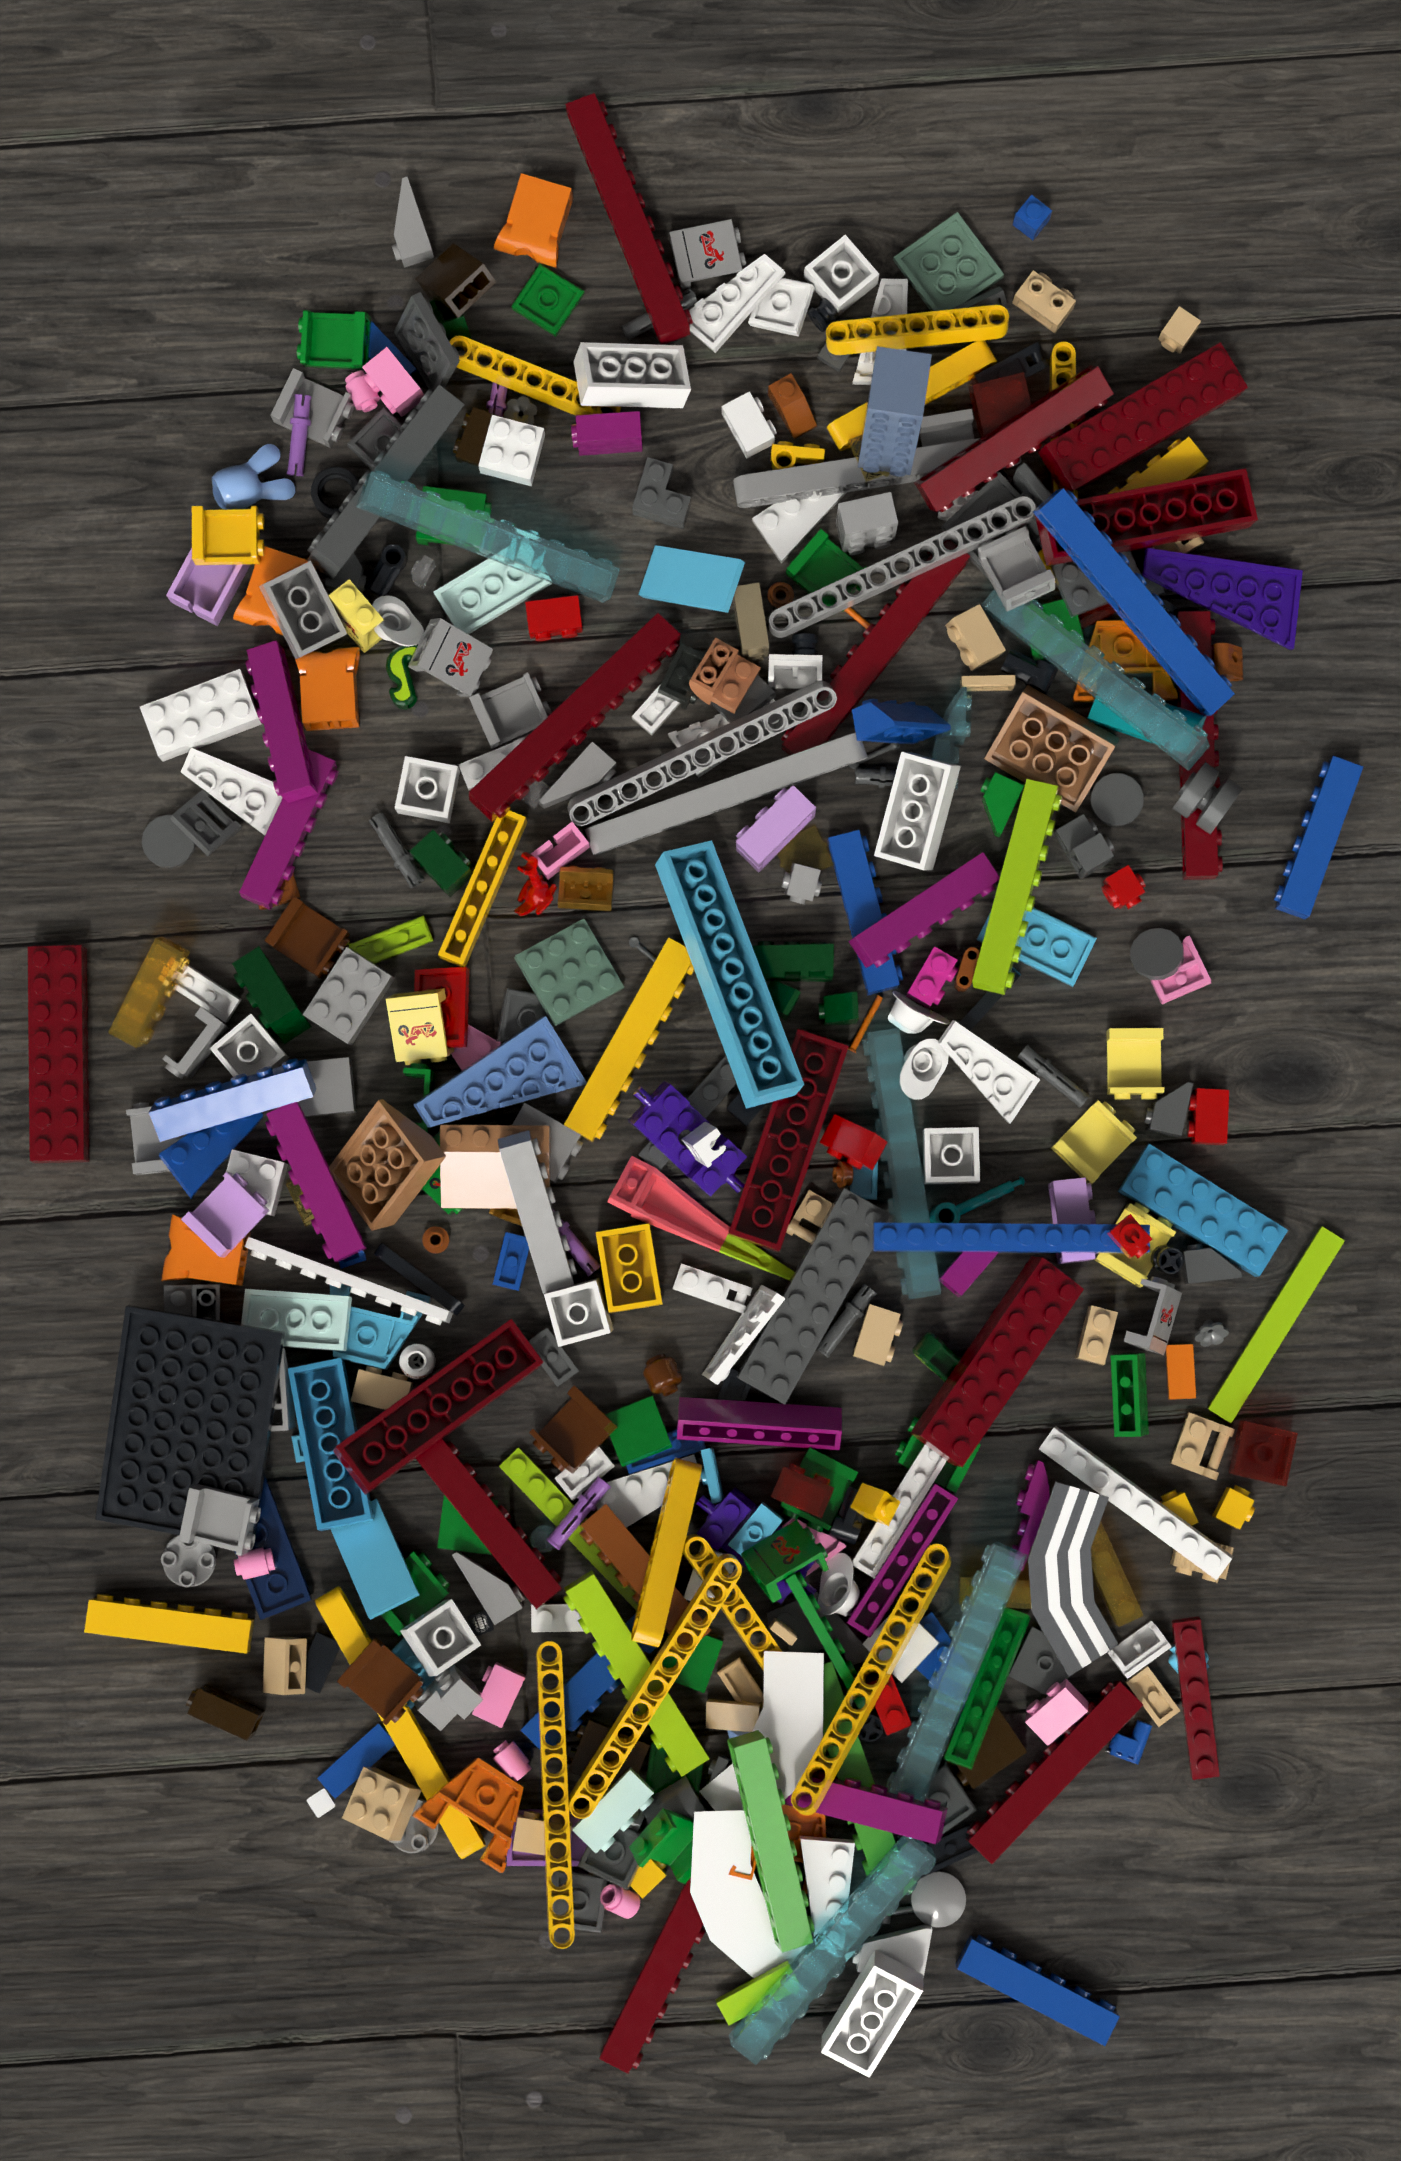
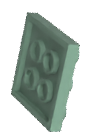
M958 212L893 258L895 264L930 311L950 310L977 297L1004 277L1003 272Z
M585 919L576 922L514 957L554 1027L624 988Z

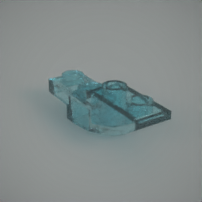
M961 687L946 709L943 719L950 724L951 730L936 735L932 758L952 764L959 762V747H954V744L963 745L965 737H970L971 721H966V711H971L972 695H967V687ZM958 778L954 790L958 789Z

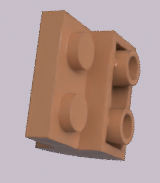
M715 637L691 677L689 685L694 694L708 705L713 702L735 714L760 672L761 667L739 656V650Z

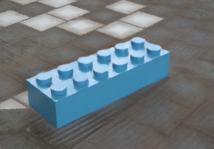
M1151 1144L1144 1147L1118 1189V1192L1135 1203L1143 1205L1154 1215L1169 1221L1175 1228L1207 1248L1213 1249L1220 1256L1254 1277L1262 1274L1288 1231Z
M342 1358L288 1368L317 1530L325 1531L374 1521L370 1493L366 1495L363 1493L333 1452L338 1444L358 1431L345 1361Z

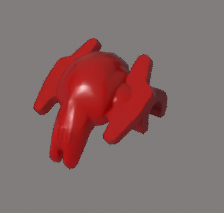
M524 852L521 857L528 862L525 866H518L517 869L523 874L528 875L530 880L526 882L517 899L519 903L524 899L525 902L516 908L514 912L519 916H524L536 909L535 913L539 915L553 901V895L557 887L553 884L549 888L547 882L543 881V876L539 875L536 869L538 866L537 858L528 852Z

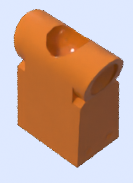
M521 173L507 223L495 241L494 250L514 256L528 255L538 263L557 268L558 246L573 202L572 188Z
M264 546V556H260V564H255L246 595L239 603L233 620L252 626L269 625L275 630L276 634L283 635L259 586L307 563V560Z
M360 647L338 648L328 653L314 650L295 659L300 673L302 723L306 731L360 727L356 680Z
M172 1214L169 1230L171 1249L164 1261L161 1281L198 1279L243 1286L248 1248L245 1247V1244L251 1233L249 1232L223 1258L219 1257L181 1220V1217Z

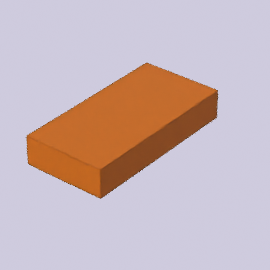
M1193 1344L1167 1345L1165 1357L1168 1400L1196 1398Z

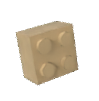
M363 1767L342 1819L388 1841H401L420 1796L421 1789L376 1767Z

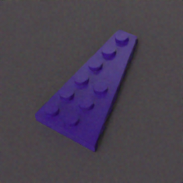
M1152 548L1145 550L1143 577L1289 650L1294 649L1303 570Z

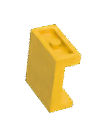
M192 506V560L195 565L260 564V556H264V540H260V530H264V514L259 512L257 506H251V509L204 510L203 506Z

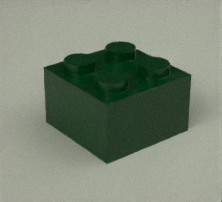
M432 830L410 850V853L423 870L451 897L470 880L472 876L470 869L473 866L461 851L457 854L453 851L455 848L452 845L453 843L443 832L438 835Z

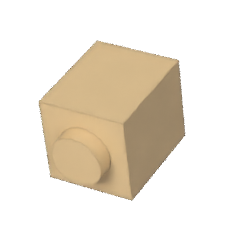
M1179 306L1162 330L1158 340L1161 341L1162 346L1168 351H1176L1180 354L1198 329L1201 320Z

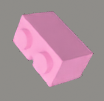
M573 822L553 836L557 846L553 848L552 843L548 840L531 853V855L537 858V867L547 880L558 873L560 867L567 866L590 848L589 842Z
M496 1662L494 1668L488 1666L482 1681L486 1682L482 1693L479 1692L483 1701L474 1709L472 1714L502 1728L526 1675Z
M1067 1679L1060 1684L1058 1682L1054 1683L1046 1691L1048 1695L1046 1698H1043L1041 1701L1038 1699L1034 1700L1026 1709L1025 1723L1047 1746L1088 1712L1089 1702Z

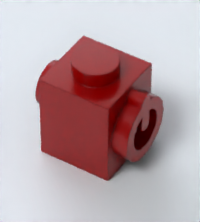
M1129 865L1105 878L1103 881L1102 892L1114 909H1121L1124 906L1130 909L1142 902L1140 897L1145 893L1143 888L1146 885L1142 877L1138 873L1134 874Z
M1131 1214L1127 1215L1107 1233L1128 1259L1134 1255L1140 1258L1150 1249L1148 1243L1153 1240Z

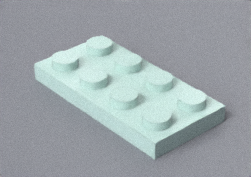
M522 538L435 590L434 595L453 626L470 634L552 585V581L526 539Z
M245 1289L241 1324L285 1332L283 1347L346 1351L352 1297Z

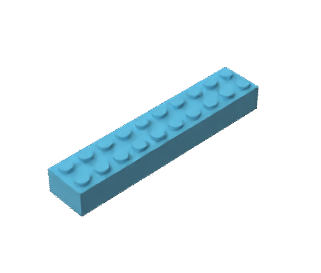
M712 840L663 852L655 866L746 1109L795 1096L804 1086V1082Z

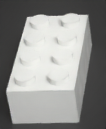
M581 342L574 359L581 406L683 408L691 391L683 345Z
M240 669L140 706L157 755L163 762L185 754L191 748L198 749L262 725L245 676Z
M901 752L874 856L920 870H933L961 766L912 752Z
M874 1950L824 2031L821 2053L870 2077L922 1994L923 1974Z

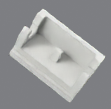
M769 654L768 685L773 689H802L815 682L822 681L823 655Z
M707 1122L702 1123L682 1138V1141L694 1158L707 1168L726 1149L725 1145L719 1146L717 1150L711 1149L716 1139L720 1136V1132L716 1127Z
M1149 1621L1107 1653L1124 1677L1128 1679L1172 1646L1159 1628L1152 1621Z

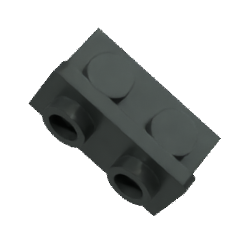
M680 644L658 689V693L681 703V708L686 710L689 703L694 705L697 696L691 690L689 682L705 654Z

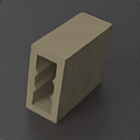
M760 584L739 585L733 597V606L741 657L746 660L748 659L752 663L760 662L769 653V641Z

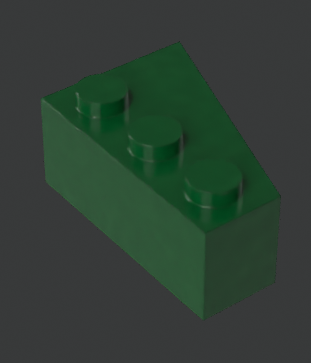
M759 941L758 945L752 946L765 981L773 979L775 981L832 982L834 974V944H827L825 942H813L811 944L784 942V945H774V942Z
M259 946L232 963L237 973L233 974L241 988L246 986L249 991L245 995L254 1009L259 1007L262 1012L258 1015L259 1019L266 1029L271 1027L284 1044L312 1027L301 1013L298 1004L292 998L282 979Z

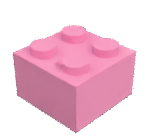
M387 347L362 367L367 373L363 378L375 392H382L383 395L380 399L392 414L398 412L403 417L418 405L424 396L420 387Z

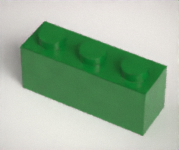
M1145 1353L1111 1355L1114 1437H1141L1148 1435Z

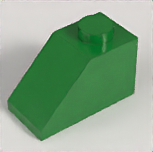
M996 772L992 779L986 778L980 792L985 793L982 803L993 833L1000 838L1024 785Z

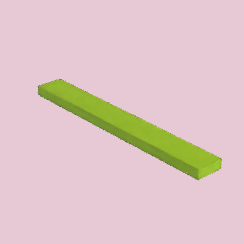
M1323 1226L1319 1228L1207 1408L1208 1410L1229 1423L1233 1422L1345 1240Z

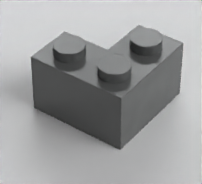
M647 457L632 507L633 515L684 530L691 507V497L668 490L673 475V464Z
M1084 814L1060 827L1054 833L1055 838L1080 879L1107 865L1114 857L1112 852L1115 851L1108 837L1103 838L1101 833L1095 834L1098 832L1095 823L1091 818L1086 819Z

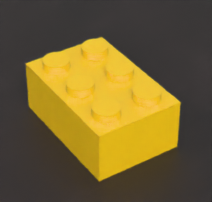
M650 1224L596 1232L608 1312L615 1313L663 1305Z

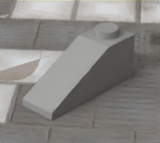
M408 177L402 178L394 230L396 244L391 245L396 261L401 259L404 268L434 258Z
M591 742L539 800L540 806L545 809L613 779L617 774L615 771L617 768L616 762L596 744Z
M284 1348L282 1351L271 1431H287L296 1427L295 1406Z
M459 1551L452 1555L494 1625L524 1607L522 1601L525 1598L518 1586L512 1587L509 1582Z

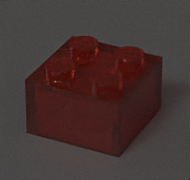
M1024 372L968 386L980 438L1031 405Z
M1239 1421L1228 1474L1286 1487L1298 1433L1252 1422Z
M792 1463L788 1467L782 1466L770 1496L822 1518L834 1490V1487L829 1485L831 1480L816 1473L813 1478L804 1475L806 1469Z

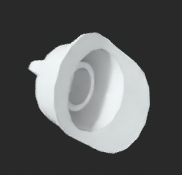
M389 595L377 598L372 606L384 621L374 628L375 633L380 638L399 645L414 646L419 644L424 634V629L406 604L400 599Z
M897 991L892 992L896 1000L888 1015V1020L900 1030L916 1034L922 1032L933 1021L950 1024L949 1020L940 1014L916 1004Z
M925 1039L912 1046L906 1052L904 1065L900 1073V1085L907 1097L917 1100L929 1096L945 1071L949 1055L939 1045V1040Z
M838 1553L827 1561L829 1570L822 1571L818 1596L819 1611L824 1615L837 1613L843 1616H850L852 1609L858 1602L860 1591L858 1585L853 1580L854 1571L851 1558L845 1553Z

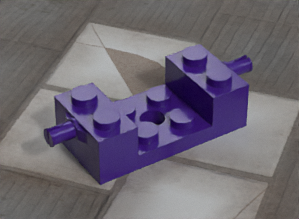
M663 1081L651 1095L641 1086L637 1090L643 1096L637 1091L634 1092L633 1095L643 1104L628 1121L704 1193L711 1197L726 1182L737 1193L741 1189L734 1182L741 1188H744L745 1184L734 1174L737 1167L747 1156L721 1133L711 1149L717 1150L721 1145H725L726 1149L711 1162L712 1165L708 1168L694 1158L686 1145L680 1144L678 1137L683 1130L692 1132L702 1123L709 1122L671 1084Z
M736 1487L716 1506L703 1495L696 1505L707 1512L708 1516L705 1524L696 1534L703 1537L716 1551L722 1548L728 1554L734 1555L740 1564L747 1569L742 1556L728 1544L757 1510L758 1506ZM779 1525L777 1529L773 1532V1534L782 1529L783 1527ZM815 1560L798 1570L804 1579L808 1570L816 1562ZM785 1578L776 1583L782 1596L781 1599L777 1600L780 1604L792 1592ZM809 1583L803 1588L807 1596L810 1594L814 1595L817 1591Z

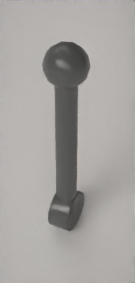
M890 743V745L868 754V758L853 763L849 767L855 770L863 762L892 749L898 750L900 743Z
M630 938L629 945L632 948H637L650 960L656 961L657 958L640 944L638 938Z

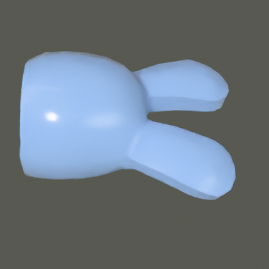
M266 444L247 463L217 471L212 476L213 496L216 503L223 510L246 509L261 499L287 500L292 498L295 494V486L291 480L283 478L261 483L258 478V474L279 461V449L273 444Z

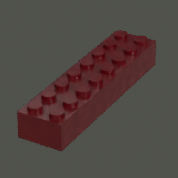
M1220 342L1047 443L1038 454L1060 489L1064 488L1065 491L1069 490L1074 494L1239 397L1248 386Z
M1246 468L1079 499L1076 503L1082 511H1087L1094 518L1095 527L1110 537L1112 540L1111 546L1117 553L1246 529L1258 520ZM1035 516L1046 566L1072 562L1071 557Z
M82 945L28 946L30 1162H89L87 949Z
M797 1029L791 1050L804 1086L795 1096L773 1101L728 1233L729 1236L780 1252L849 1047L848 1045Z
M1031 1256L910 1434L950 1464L963 1467L1084 1289L1045 1258Z
M510 1319L338 1444L333 1452L366 1495L537 1370L544 1362L513 1320Z

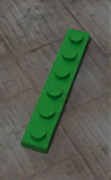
M801 1572L793 1573L786 1577L785 1580L849 1691L855 1680L854 1677L858 1673L850 1660L846 1663L841 1655L845 1653V1650L838 1638L832 1640L829 1632L833 1629L825 1616L820 1618L816 1612L820 1606L814 1595L810 1594L807 1596L803 1589L807 1586V1583ZM864 1697L854 1699L858 1709L864 1707L866 1703Z
M1005 1606L1003 1607L944 1758L947 1761L972 1769L1031 1619L1028 1614Z

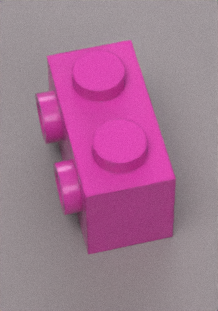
M934 946L906 997L927 1009H930L933 1003L938 1006L945 994V991L941 989L946 980L951 982L959 969L955 967L957 959Z

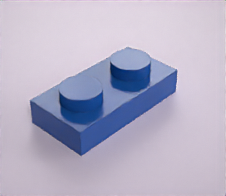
M505 1232L492 1285L516 1291L520 1290L529 1254L526 1237Z

